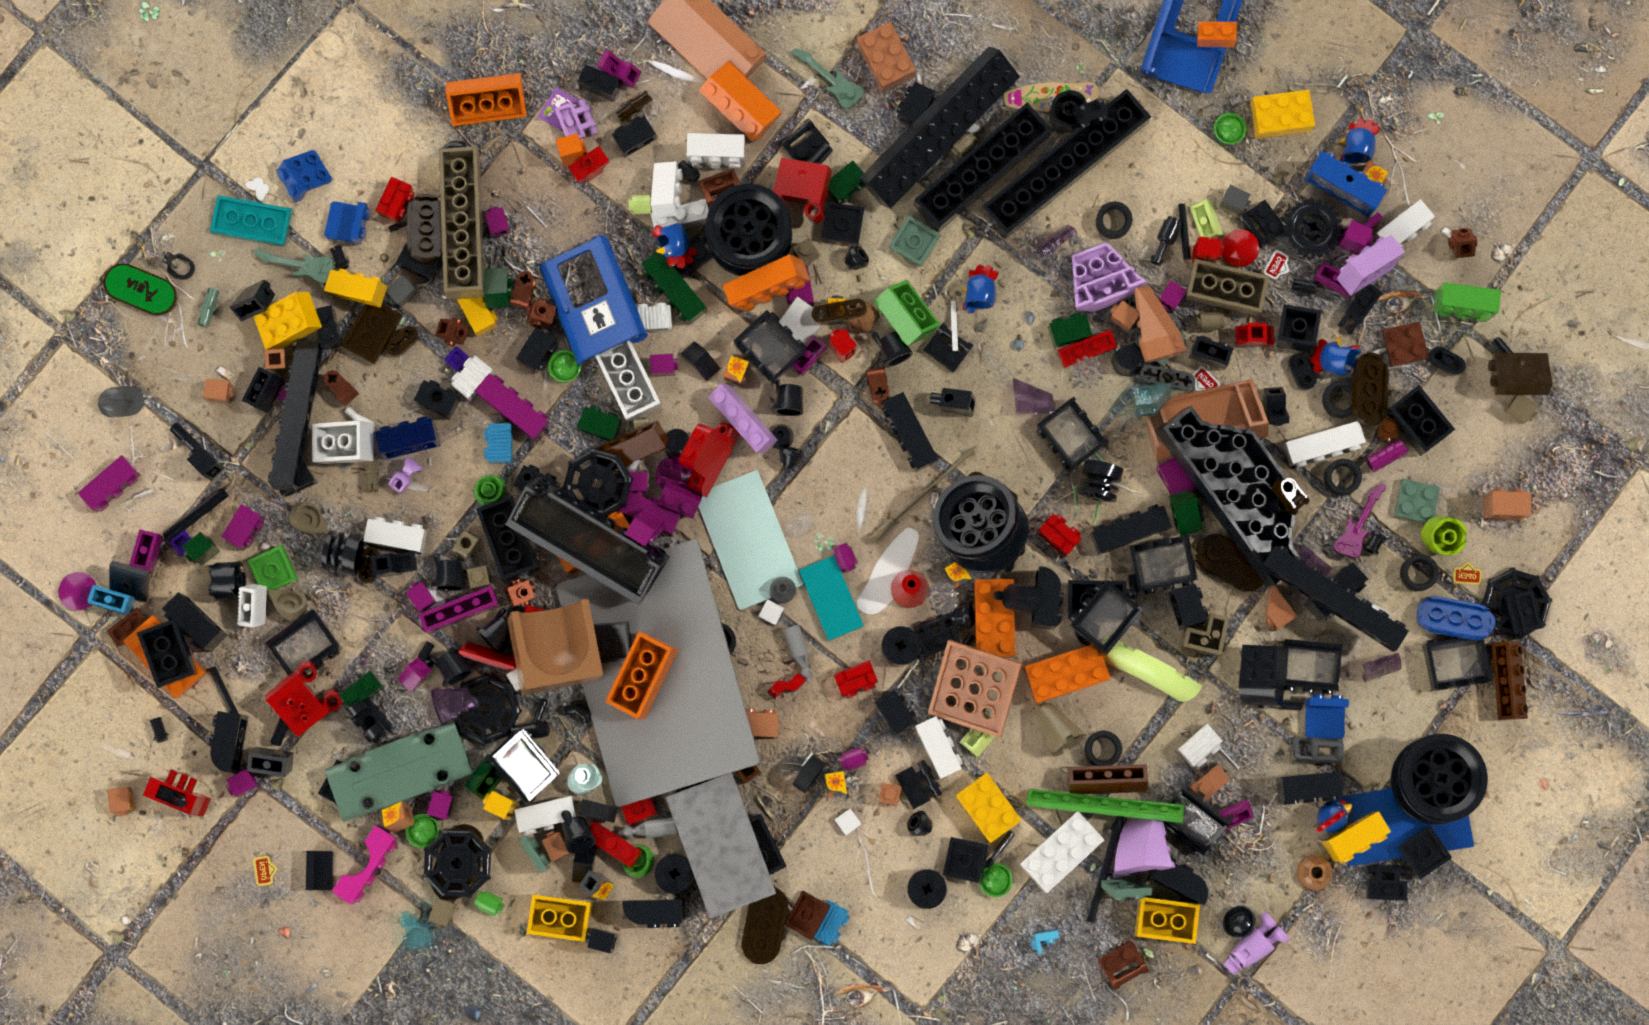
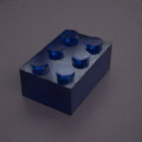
M425 416L417 418V421L409 423V421L400 422L398 426L392 428L390 426L380 427L379 431L375 432L379 454L385 460L440 447L441 442L436 423L431 418Z

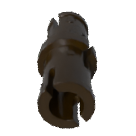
M645 90L634 100L628 101L629 104L616 112V115L624 122L635 112L639 113L643 106L653 100L652 97Z

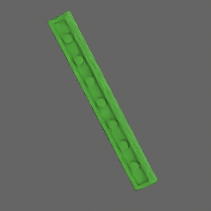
M1029 789L1026 799V806L1178 823L1183 822L1185 805Z

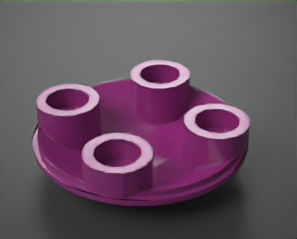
M669 456L659 463L656 469V480L658 486L663 490L667 481L688 489L687 484L691 472L679 463L680 456Z
M74 572L67 575L59 585L58 594L60 601L71 610H83L91 607L92 605L88 603V598L92 586L96 585L95 580L82 572Z

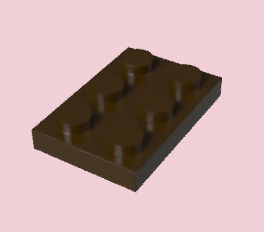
M365 304L341 347L375 365L402 320L403 315L383 304L381 308Z

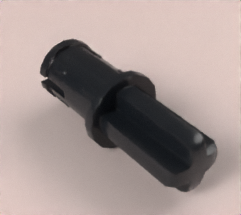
M179 423L171 426L170 431L181 441V445H185L190 451L196 447H203L193 438V434L188 433Z

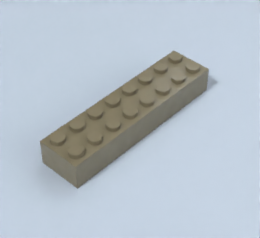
M477 146L439 149L444 293L447 300L484 297L485 272L480 154Z

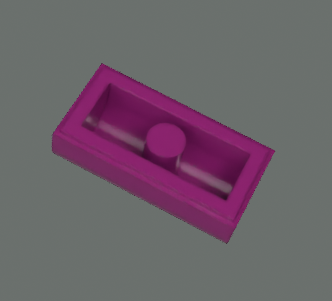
M1323 262L1313 279L1346 298L1349 295L1337 280L1341 272Z
M812 335L805 343L806 355L792 367L801 376L828 349V346L815 335Z
M1247 799L1219 811V814L1226 819L1230 814L1234 815L1230 826L1224 831L1254 818L1251 805ZM1212 821L1217 830L1220 826Z

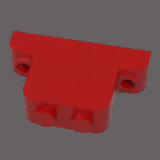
M720 422L716 429L702 423L696 425L679 457V463L691 472L687 486L692 492L706 498L708 497L740 436V433L733 425Z

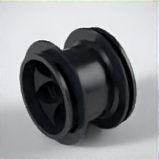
M740 184L725 190L712 203L706 217L705 229L711 255L724 270L731 274L742 276L788 255L792 242V222L789 210L776 193L764 186ZM742 209H746L749 212L746 216L738 214ZM764 213L767 215V218L759 220L757 215ZM728 223L736 225L733 230H728L725 226ZM748 225H752L753 230H750V232H746ZM765 231L773 233L770 238H765L762 234ZM737 240L741 242V245L738 248H734L731 246V243ZM755 244L760 247L757 252H752L749 249L750 246Z
M972 475L955 481L943 491L934 508L933 524L939 542L948 551L954 562L968 571L990 573L1000 570L1011 564L1020 555L1027 542L1029 525L1025 511L1017 502L1012 491L992 477ZM999 519H1003L1000 524H996ZM990 536H995L993 540L987 541ZM976 538L973 543L968 544L971 539Z
M1432 734L1410 743L1399 753L1391 770V788L1398 805L1413 819L1432 825L1458 821L1470 815L1482 802L1488 784L1487 768L1477 749L1464 739L1450 734ZM1435 754L1442 758L1440 765L1434 762ZM1453 763L1457 764L1460 768L1458 774H1455L1451 769ZM1419 765L1425 767L1426 772L1424 775L1418 773L1417 768ZM1439 775H1444L1443 782L1437 781ZM1455 783H1458L1461 786V792L1459 794L1454 792L1453 785ZM1421 784L1427 787V793L1425 795L1419 792V786ZM1438 794H1442L1445 797L1443 804L1438 803L1436 799Z

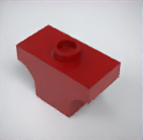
M600 146L569 165L568 169L578 183L585 180L589 182L603 172V169L610 163V160Z
M1247 323L1246 325L1235 326V346H1274V326H1267V323Z

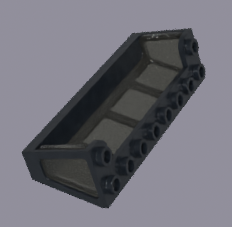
M537 477L525 486L505 524L638 605L645 599L670 558L665 550L659 547L655 548L650 545V542L643 546L625 535L628 528L620 527L613 519L600 515L598 510L583 505L580 499L568 496L566 491L553 487L544 478Z

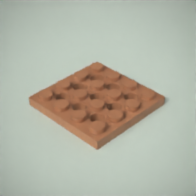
M948 640L928 714L1001 738L1023 663ZM959 659L966 661L967 666L965 669L958 667L957 662ZM977 665L984 667V675L976 673L975 668ZM995 671H1000L1003 674L1002 681L994 679ZM954 677L961 680L960 688L952 684ZM972 683L979 686L980 691L978 694L971 691L970 686ZM993 689L998 693L996 700L989 697V690ZM948 696L955 697V706H951L948 704ZM966 702H972L974 704L975 708L973 712H969L966 710ZM984 708L992 710L993 715L991 718L984 716Z

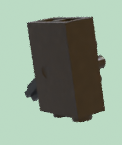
M1496 337L1491 344L1498 352H1494L1492 360L1488 362V370L1492 373L1490 385L1494 387V394L1549 395L1553 384L1548 353H1513L1500 337Z

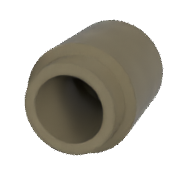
M967 131L950 148L949 152L951 155L962 159L975 147L977 143L975 136Z
M1218 311L1199 313V317L1195 319L1196 328H1200L1201 332L1224 328L1223 313H1218Z

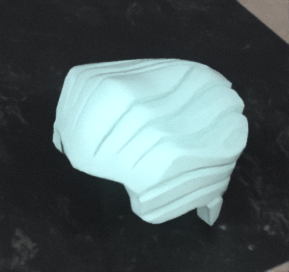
M578 764L567 778V785L570 791L581 796L591 793L602 782V775L594 764Z

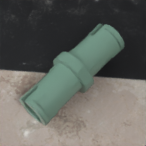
M213 288L207 289L204 303L200 307L202 310L197 325L209 327L213 312L216 310L215 305L220 291Z

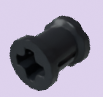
M1372 530V535L1367 544L1363 545V548L1377 556L1379 548L1383 542H1386L1387 538L1381 533Z

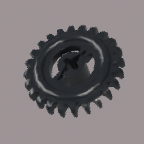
M1313 197L1310 198L1309 202L1306 198L1302 199V203L1296 201V207L1291 205L1289 207L1291 212L1286 211L1284 213L1288 218L1282 219V222L1287 224L1281 227V230L1287 231L1282 237L1289 238L1285 244L1292 243L1290 250L1297 248L1296 255L1303 252V258H1306L1309 253L1311 259L1315 257V254L1318 255V258H1321L1322 252L1326 256L1329 255V249L1334 251V244L1338 245L1340 243L1337 238L1342 237V234L1338 232L1343 229L1342 226L1338 225L1342 222V219H1336L1339 212L1333 213L1334 206L1328 208V202L1326 201L1322 204L1320 198L1317 202H1315ZM1307 215L1319 216L1325 224L1326 231L1322 229L1319 220H1306L1303 217ZM1317 235L1321 237V239L1318 241H1310L1305 239H1312Z

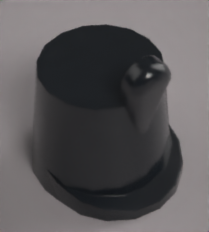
M896 331L885 335L881 339L877 332L872 333V338L879 345L884 358L883 367L888 368L898 365L913 355L910 347L900 339Z
M1133 345L1122 346L1113 354L1111 360L1115 372L1127 377L1138 375L1145 362L1143 355Z
M779 379L775 383L777 398L775 406L771 407V413L781 416L802 415L803 387L794 384L780 385L781 380Z
M672 429L666 434L669 440L665 453L668 456H680L690 436L681 429Z
M434 554L436 576L435 582L430 585V588L438 591L463 590L462 562L456 560L440 561V554Z
M1009 584L1003 592L995 591L993 598L998 601L1002 600L1003 605L1007 609L1031 615L1039 606L1040 593L1037 587L1033 585Z
M501 608L495 618L483 628L477 627L475 629L497 653L511 640L508 623L502 618L507 611L505 608Z
M458 649L450 650L438 659L434 654L429 656L443 676L442 686L444 688L457 684L468 677L473 671L464 657L460 656Z
M562 811L561 817L565 822L562 824L561 829L567 851L572 854H579L592 848L596 843V839L585 818L582 816L571 817L570 811Z

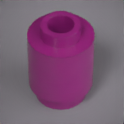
M848 543L833 548L835 552L834 557L840 571L845 570L847 573L856 569L855 565L858 564V561Z
M860 747L844 752L842 756H839L844 771H851L867 765L866 761L869 760L866 750H861Z

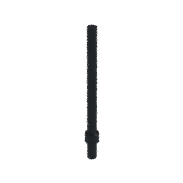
M1116 816L1115 823H1112L1110 829L1112 831L1087 917V921L1091 923L1095 921L1104 890L1101 888V880L1107 879L1118 837L1124 827L1122 825L1123 816Z

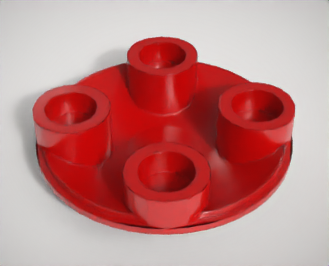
M1234 230L1227 234L1222 242V245H1224L1223 258L1234 267L1248 266L1258 256V240L1247 230Z

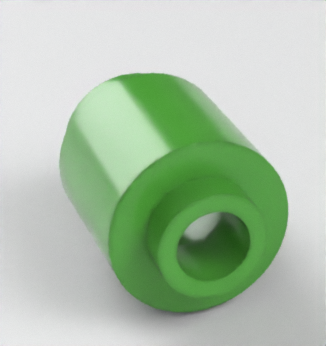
M480 891L474 902V905L478 907L477 909L494 917L496 914H501L505 904L502 903V898L488 891Z

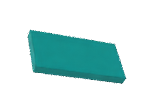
M218 195L210 232L285 246L293 210L291 208Z
M834 555L799 570L828 641L864 627Z

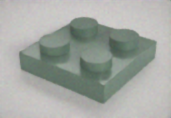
M909 215L892 240L889 248L921 268L941 237V234Z
M1401 479L1394 517L1426 524L1429 519L1435 516L1440 487Z
M526 835L520 838L521 845L538 871L544 873L549 870L548 864H550V861L545 854H541L537 849L540 846L536 839Z
M1139 877L1101 880V888L1116 900H1126V897L1143 899L1147 895H1152V887Z

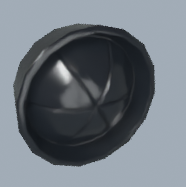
M1246 906L1231 908L1223 918L1224 931L1233 938L1248 937L1255 929V915Z

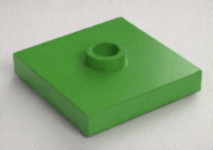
M284 545L277 546L247 560L257 584L267 586V590H277L299 580Z

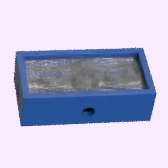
M1321 151L1304 178L1308 183L1368 218L1376 210L1387 192L1382 183L1378 181L1373 182L1368 179L1365 173L1353 170L1348 163L1336 160L1335 156L1329 152L1324 153Z

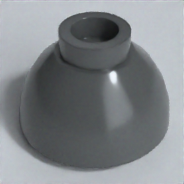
M778 577L772 581L769 592L774 601L788 603L795 597L796 586L790 578Z

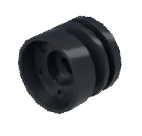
M1085 460L1082 474L1089 477V479L1080 480L1079 483L1083 486L1078 487L1077 493L1098 502H1116L1117 496L1113 493H1118L1119 488L1112 485V483L1121 482L1124 469L1103 461Z
M330 530L322 549V569L329 570L331 568L332 571L336 572L341 564L342 573L356 576L364 550V537L350 534L345 541V534L343 532H339L337 535L336 531Z

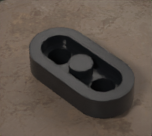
M1437 346L1429 352L1428 359L1430 363L1444 372L1457 376L1465 370L1466 364L1464 359L1446 348ZM1435 354H1439L1441 359L1437 360ZM1453 363L1457 365L1456 370L1451 366Z
M1301 353L1294 354L1288 361L1289 369L1297 386L1302 390H1310L1317 381L1315 373L1305 355ZM1296 360H1301L1302 365H1297ZM1304 377H1309L1310 382L1306 383Z

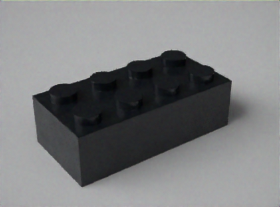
M512 495L476 508L501 580L504 583L541 570L530 539L505 525L516 505V500Z

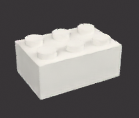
M687 133L688 164L692 165L693 168L710 166L714 169H720L722 166H729L730 169H740L745 167V135Z
M359 420L312 424V462L336 464L373 461L372 422Z

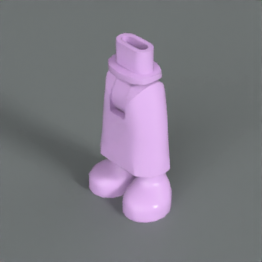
M1266 911L1261 915V925L1258 928L1255 926L1253 933L1248 937L1241 938L1231 954L1228 955L1229 958L1223 962L1233 975L1275 949L1273 947L1274 943L1278 941L1287 943L1290 940L1279 926L1267 938L1264 936L1265 933L1277 925Z

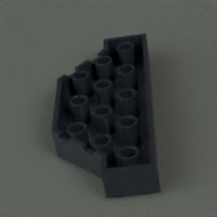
M1192 405L1182 409L1156 429V434L1265 586L1276 585L1280 579L1261 568L1272 548L1281 545L1290 551L1289 554L1293 557H1300L1292 546V530L1295 526L1296 515H1292L1286 510L1283 503L1274 494L1272 488L1277 480L1287 479L1286 475L1254 430H1244L1202 421ZM1283 484V489L1286 492V485Z

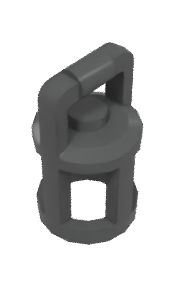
M1297 737L1293 740L1292 748L1295 761L1311 762V764L1335 763V765H1342L1344 756L1342 738ZM1300 744H1309L1306 746V755L1308 756H1301ZM1319 747L1334 748V754H1319Z

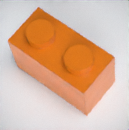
M1198 22L1197 47H1235L1237 22Z
M578 133L555 139L564 167L571 165L587 154L583 138L579 139Z

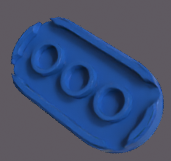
M1431 596L1418 605L1416 612L1417 621L1420 626L1429 632L1469 640H1483L1492 634L1495 627L1493 613L1491 614L1486 606L1472 602Z

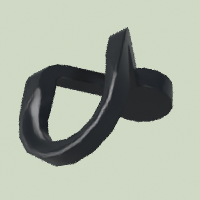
M167 252L164 255L163 263L167 264V272L171 276L187 280L194 274L195 265L185 255L180 253L173 255L171 252ZM179 258L187 261L190 264V271L186 275H179L172 270L173 260Z

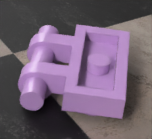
M585 99L578 100L579 107L576 109L572 102L555 108V113L565 136L578 133L579 139H585L584 131L586 130L590 131L591 136L598 134L596 121L592 119L590 106L586 104ZM579 115H583L585 123H580Z

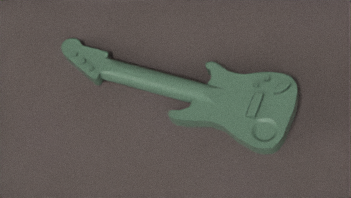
M793 49L792 55L794 57H798L803 63L809 64L832 85L831 87H826V91L833 93L844 109L852 108L862 98L863 89L847 81L838 69H835L837 74L835 78L811 57V53Z
M259 248L254 250V254L265 263L270 264L271 262L299 268V271L292 273L294 276L312 277L321 284H326L330 270H334V261L330 257L312 258L304 254L305 262L274 256Z

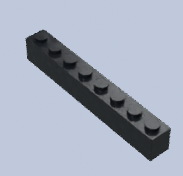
M297 339L296 345L292 348L293 362L289 365L290 378L285 385L287 394L286 399L282 401L283 415L279 418L278 422L280 431L279 435L275 438L276 452L272 455V472H269L268 482L274 490L297 492L323 354V348L320 346L319 341Z
M1281 545L1272 548L1261 568L1390 651L1398 650L1409 632L1405 628L1406 625L1404 623L1388 618V613L1381 609H1374L1371 602L1366 599L1360 600L1355 596L1356 593L1348 588L1343 589L1339 586L1340 583L1331 577L1329 579L1326 578L1318 568L1307 566L1306 561L1301 557H1293L1289 554L1290 551Z

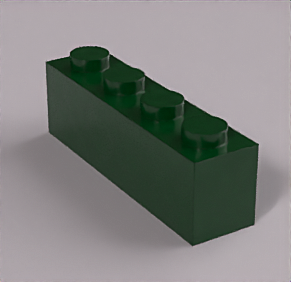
M655 252L641 263L644 276L648 280L651 278L655 282L654 288L659 294L664 293L667 297L665 301L671 308L675 307L679 313L677 315L683 323L687 321L691 325L707 312V307L676 269L668 266L667 258L663 254Z

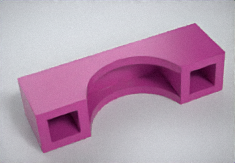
M375 825L365 840L370 852V860L367 867L361 873L354 876L342 875L332 892L351 905L356 902L359 903L365 895L363 891L366 886H370L375 880L376 876L374 874L377 869L381 870L387 860L384 858L388 852L392 853L398 844L396 840L398 838L382 827Z

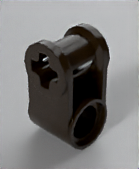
M1281 479L1273 484L1274 494L1292 515L1298 514V510L1310 501L1293 479ZM1283 484L1286 485V492L1283 489Z

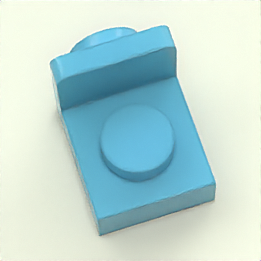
M1058 930L1034 933V938H1031L1032 948L1038 954L1042 953L1040 941H1043L1044 944L1055 943V939L1059 938Z

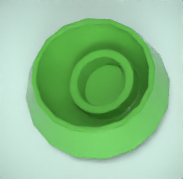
M1225 113L1216 120L1214 132L1221 142L1236 144L1245 137L1247 126L1240 115Z
M570 350L555 352L548 362L550 375L559 382L574 380L581 370V366H578L575 356Z
M496 475L481 477L476 482L473 490L475 499L482 506L501 500L507 494L505 482Z
M417 814L413 817L414 825L405 829L406 837L415 847L424 848L439 836V825L431 815Z
M636 844L633 846L642 851L641 855L632 868L623 862L622 867L629 876L640 878L646 876L652 870L654 855L649 847Z
M993 863L989 869L985 867L982 883H979V885L988 896L1001 897L1011 889L1013 883L1012 874L1005 865Z

